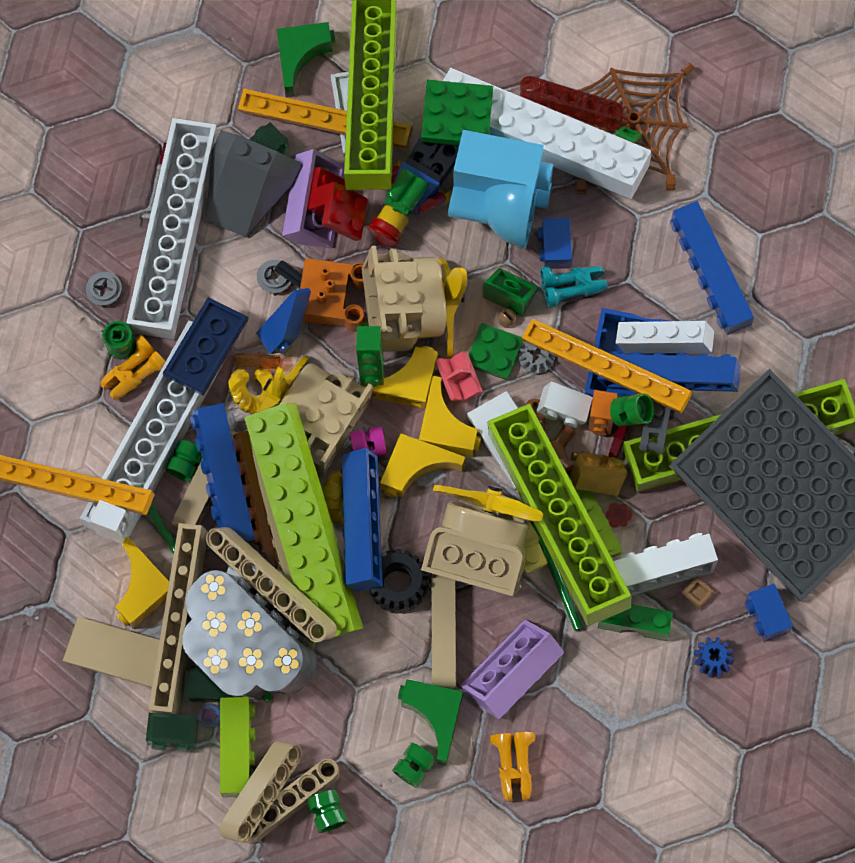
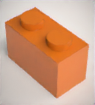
M594 390L588 431H592L593 434L599 436L611 434L613 421L610 415V405L613 399L617 397V393Z

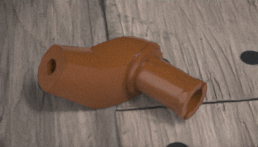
M563 425L554 440L549 441L569 479H571L570 474L574 465L569 460L565 447L576 432L570 426Z

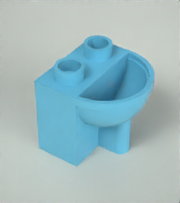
M463 130L453 171L454 187L449 204L448 217L488 224L499 238L516 245L519 249L525 250L532 228L536 207L547 209L551 195V179L554 164L543 162L544 145Z

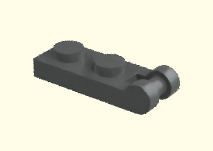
M653 401L654 417L651 422L643 426L640 451H656V454L663 455L671 409ZM649 436L658 437V441H649Z

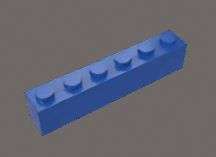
M698 201L673 210L670 225L674 232H678L680 246L683 251H687L690 257L688 258L689 265L693 271L696 270L699 276V286L702 290L706 291L708 304L712 310L715 309L718 315L716 319L720 329H724L728 335L751 326L754 320L752 311Z
M615 351L609 353L691 391L738 392L741 365L737 357L724 354L721 357H715L709 354L689 356L684 353L676 355H666L664 353L645 355L640 352L622 354ZM598 376V380L603 388H624Z
M222 403L197 408L192 412L190 420L192 428L196 429L197 432L196 447L198 452H201L203 459L201 461V470L204 475L206 474L208 481L206 492L208 497L212 499V517L217 521L218 528L229 527L246 542H251L255 539L225 405ZM220 534V535H219V539H220V541H221V543H222L223 538H222V535Z
M363 448L342 454V463L340 465L343 477L341 492L343 495L342 514L344 517L342 532L345 539L343 556L346 566L344 580L347 586L357 592L383 586L378 457L369 449Z

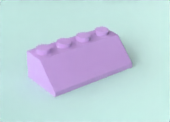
M312 149L296 155L295 161L302 165L294 184L290 188L282 236L297 244L332 248L335 231L323 226V217L309 211L308 204L314 169L322 167L344 179L345 165Z
M525 619L460 687L486 712L499 720L557 662L564 651L550 633Z

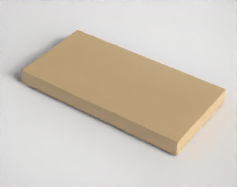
M78 617L63 662L152 688L160 640Z

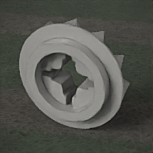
M269 260L258 269L257 282L263 291L265 290L270 294H281L285 289H289L291 283L282 276L278 278V284L273 279L269 280L272 278V270L275 269L281 260Z
M99 272L88 280L86 294L92 303L98 306H110L111 303L118 301V297L122 294V285L119 278L113 273ZM107 283V287L111 291H106L102 297L101 291L98 289L103 288Z
M525 342L519 350L521 366L526 371L534 374L548 371L555 361V355L540 349V355L543 358L539 357L533 363V355L530 353H536L540 348Z

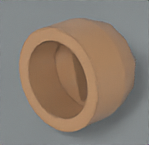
M506 308L500 312L499 323L502 327L511 328L516 324L517 315L514 310ZM507 313L513 320L510 321L505 314Z

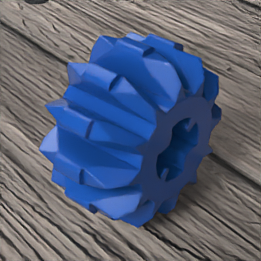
M710 637L706 638V644L699 642L698 648L700 650H695L693 654L698 657L694 661V665H702L699 672L703 673L705 670H708V677H712L714 671L718 677L722 676V670L728 673L730 670L728 665L734 663V659L729 657L734 653L733 649L726 650L729 643L725 641L722 645L719 644V637H716L714 643H712ZM714 653L717 654V661L716 659H714V661L710 660V655L712 654L713 656Z

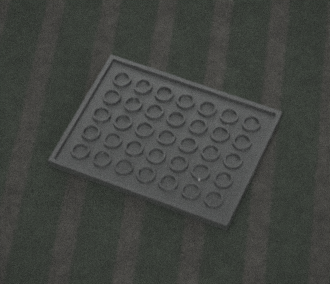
M770 368L669 465L799 602L855 549V456Z

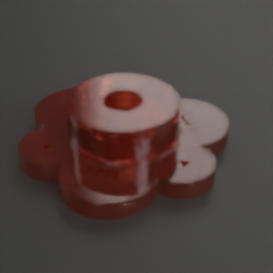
M616 502L611 503L609 511L605 513V517L609 519V525L613 528L619 525L625 527L628 523L627 521L633 516L625 503L619 505Z

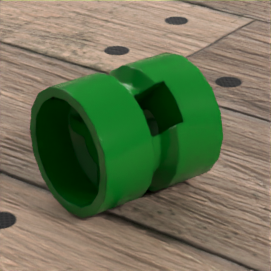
M114 321L104 328L102 334L103 341L110 356L122 360L127 359L135 352L136 342L129 325L125 322Z
M647 394L616 397L610 405L612 421L619 427L647 424L654 417V404Z
M179 440L174 449L176 456L170 457L165 470L182 481L191 482L197 471L196 465H200L202 461L201 452H198L196 444L186 440Z
M411 742L404 752L405 758L399 759L392 771L407 784L418 788L425 778L424 772L430 771L436 762V758L421 746ZM410 763L417 767L416 771L409 767Z
M335 789L321 792L307 800L311 813L316 815L314 822L318 833L332 831L348 822L344 810L338 807L341 802Z

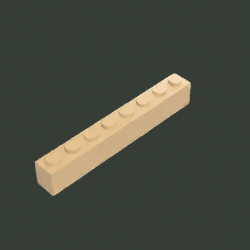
M182 523L178 525L148 709L158 715L179 717L189 657L183 648L182 636L185 627L192 620L186 609V595L190 587L202 575L207 545L206 535L208 533L202 525Z

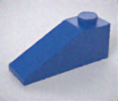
M309 288L294 290L256 332L270 354H284L292 348L291 344L298 338L311 294Z

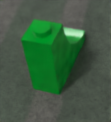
M329 22L277 29L286 97L295 96L294 88L297 76L310 60L321 54L332 52L331 43H336L334 30L329 29Z
M406 679L405 686H400L398 694L401 706L414 711L429 724L438 744L437 764L447 766L463 693L462 691Z

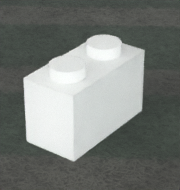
M549 382L543 388L537 412L543 414V417L546 419H557L571 428H579L587 421L593 397L557 383Z
M99 500L97 506H93L89 514L90 523L97 535L123 544L132 524L125 509Z

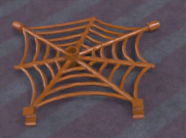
M687 63L681 69V73L667 74L638 73L610 68L609 72L600 80L578 90L564 92L562 88L552 85L550 87V94L566 98L574 119H577L574 105L570 99L581 104L585 117L584 123L588 124V113L585 105L593 109V127L597 128L598 115L596 109L605 113L606 119L604 127L600 128V130L605 132L614 130L616 132L617 128L626 126L632 130L637 129L639 133H642V138L640 139L644 140L646 145L638 142L634 144L651 150L655 157H651V160L658 163L662 168L649 166L648 169L665 174L666 191L675 190L676 179L670 167V153L678 133L682 128L689 127L688 124L683 122L679 99L684 76H688L695 69L691 63ZM616 73L643 77L676 78L671 82H637L618 79ZM612 75V79L597 92L584 98L572 95L591 89ZM678 81L676 108L680 123L672 122L669 112L671 89ZM615 82L616 85L595 102L588 101V99L597 96ZM620 82L644 86H667L659 94H649L624 90ZM618 89L619 94L612 102L605 107L598 104ZM625 93L655 98L650 102H635L627 100ZM665 94V109L668 122L662 121L659 110V99ZM620 97L622 98L624 104L620 109L616 111L609 109ZM630 104L645 107L640 112L632 111ZM654 104L656 105L659 121L650 119L649 109ZM626 108L628 115L622 114L620 112H622ZM608 113L613 116V122L610 126H608ZM646 113L647 119H641V117ZM616 117L622 118L626 121L616 123ZM640 124H647L645 132L641 128ZM650 125H656L649 140L647 134ZM660 126H666L660 136L656 151L652 145L654 135ZM677 127L678 129L672 136L667 149L666 167L660 158L661 144L669 128ZM577 178V194H586V180Z

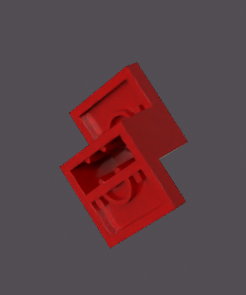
M322 167L315 168L308 210L323 217V226L354 241L361 240L368 198L352 190H346L345 179Z

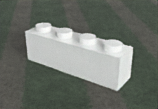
M706 321L619 322L616 344L624 353H712L714 330Z

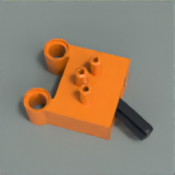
M305 258L303 274H301L285 261L281 260L278 262L274 269L275 272L298 289L309 288L311 291L303 317L304 322L345 327L349 331H357V326H363V309L358 305H349L346 309H344L348 282L355 289H364L363 279L355 277L358 273L362 274L364 263L352 265ZM351 315H356L359 317V319L357 321H351L348 319V317Z

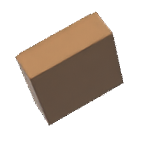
M697 576L681 595L699 610L715 591Z

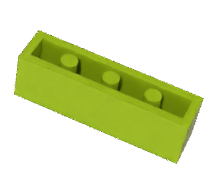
M249 697L220 698V794L222 797H238L252 776L251 766H255V751H251V742H255V728H251V719L255 718V704H251Z

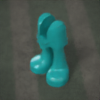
M601 266L571 268V272L554 274L550 267H541V284L543 290H545L544 295L548 308L556 307L560 301L579 295L587 297L605 291L608 288L606 280H591L605 274L604 268ZM569 283H574L576 285L562 289L554 288Z

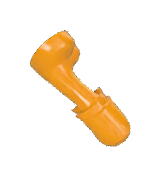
M142 335L135 341L137 348L135 353L121 365L115 366L100 382L101 387L104 390H108L120 381L110 392V397L114 400L120 399L131 390L137 388V386L142 384L141 380L156 371H161L165 364V360L158 352L154 351ZM148 359V361L135 373L131 372V370H133L143 361Z
M535 732L514 733L517 770L512 767L511 733L490 735L491 745L499 750L501 768L498 767L500 773L498 775L501 780L502 793L507 802L513 801V788L511 786L513 784H521L522 801L530 799L532 780L528 766V748L535 741Z

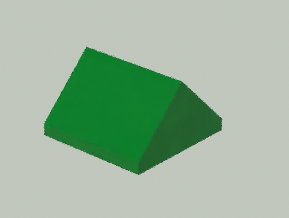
M498 268L484 282L483 298L503 308L512 309L516 314L523 317L539 286Z

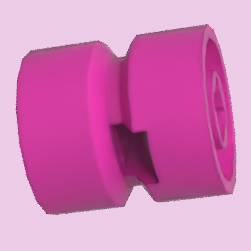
M382 426L369 428L367 432L363 430L350 432L353 451L367 448L376 454L377 457L387 455ZM367 441L373 442L374 444L368 446Z

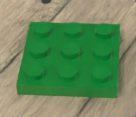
M427 79L421 142L460 145L463 130L489 135L493 86Z

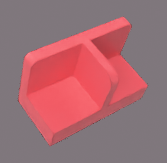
M462 351L449 360L442 358L436 360L451 401L466 403L483 393L468 352Z

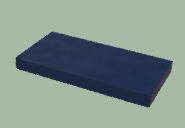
M208 297L163 371V376L204 396L248 322V317Z

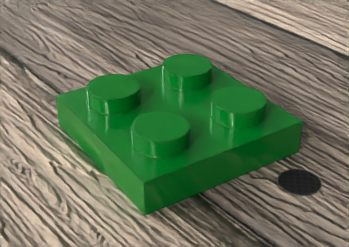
M481 323L468 355L474 369L508 381L523 340L520 336Z

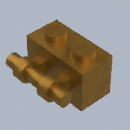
M586 451L571 453V461H575L570 478L576 489L618 496L627 475L621 460L615 457L609 458L607 455L598 456Z

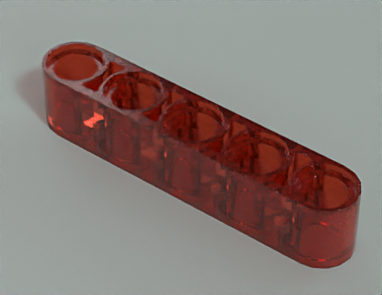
M526 76L520 82V97L566 116L609 130H617L623 124L624 109L618 102L534 76Z

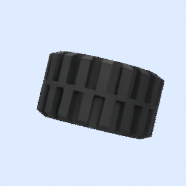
M396 549V553H391V550L386 551V555L382 556L383 586L369 589L374 602L380 604L383 610H386V608L390 609L391 613H395V610L405 613L407 608L410 611L415 609L414 605H419L422 602V597H425L428 586L427 573L421 570L423 562H419V558L416 555L411 556V552L407 550L405 553H401V549ZM394 571H403L410 575L412 583L406 590L394 592L385 587V578Z

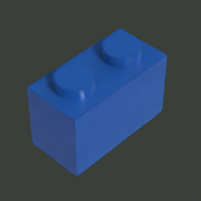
M570 218L542 219V227H538V240H543V248H539L540 261H544V267H550V269L571 268Z
M775 583L748 593L744 602L745 608L749 615H753L756 622L754 623L755 631L758 636H762L764 642L791 632L793 625Z

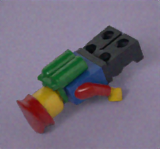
M420 136L405 162L403 161L400 166L402 161L399 160L392 167L391 190H387V198L384 201L386 205L378 217H374L371 224L367 225L368 231L376 241L387 247H397L398 241L403 237L401 232L409 221L407 216L410 213L418 215L420 212L424 213L441 204L450 203L452 191L449 190L443 193V188L440 187L455 166L459 145L421 142Z

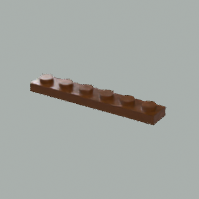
M248 430L238 432L233 435L234 439L232 441L235 453L238 455L239 462L237 463L240 476H242L244 482L242 486L245 499L247 498L250 521L253 522V535L255 539L253 541L258 545L259 554L276 569L278 568Z

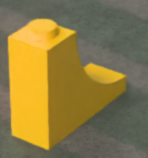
M428 346L415 347L412 357L400 371L384 378V385L372 387L371 398L426 409L432 377L436 370L438 351H434L433 348Z
M433 376L419 440L459 455L473 457L475 450L479 451L481 437H478V429L460 422L450 413L441 393L442 377Z
M400 433L380 482L381 490L390 497L395 498L399 496L403 498L408 487L422 475L442 469L462 472L466 459L462 455Z
M127 536L121 545L131 562V581L126 594L115 608L119 613L116 615L119 621L124 626L129 624L134 629L166 601L169 581Z

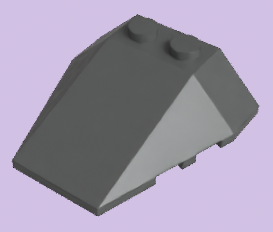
M220 130L211 155L206 221L247 238L273 205L277 204L280 197L292 187L302 164L244 137Z

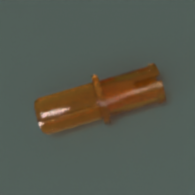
M260 352L257 354L236 353L235 365L256 367V370L259 368L277 369L280 366V355L260 354Z

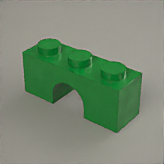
M357 326L356 353L360 384L366 386L371 384L373 387L384 385V354L382 350L381 327Z
M631 604L630 609L598 622L597 628L621 633V630H634L643 633L646 638L668 641L673 612Z

